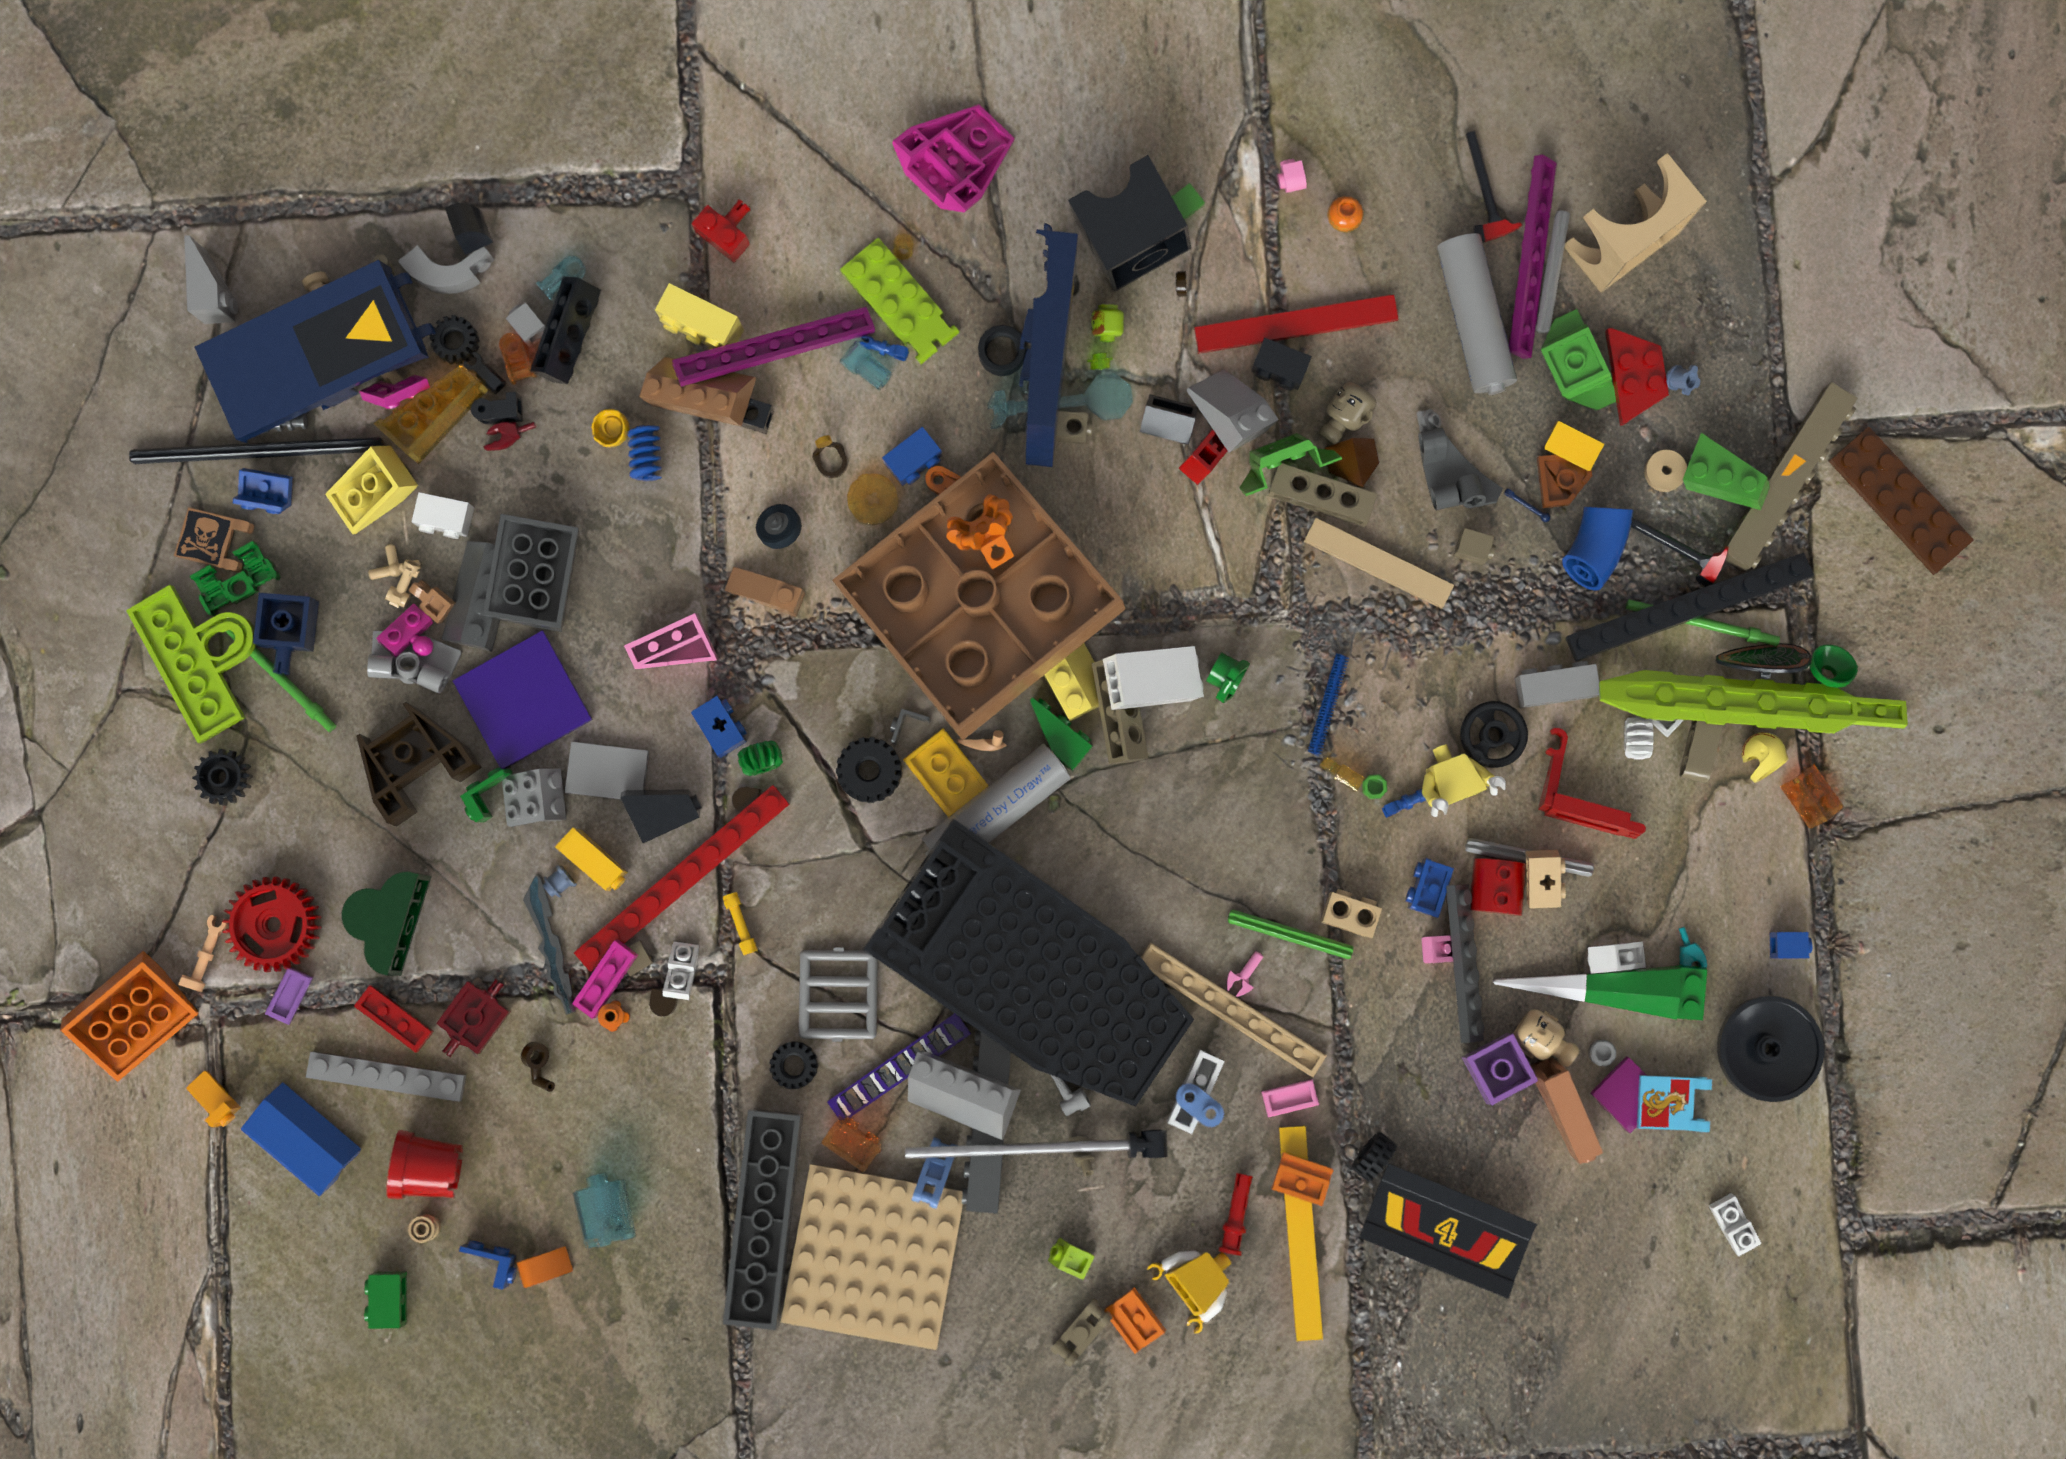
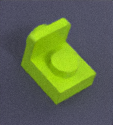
M1059 1238L1050 1250L1048 1262L1056 1268L1084 1280L1095 1256Z

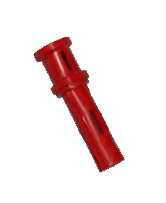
M1236 1173L1228 1222H1225L1222 1227L1225 1231L1222 1246L1218 1248L1220 1252L1239 1256L1242 1254L1240 1245L1242 1235L1246 1233L1243 1223L1253 1176Z

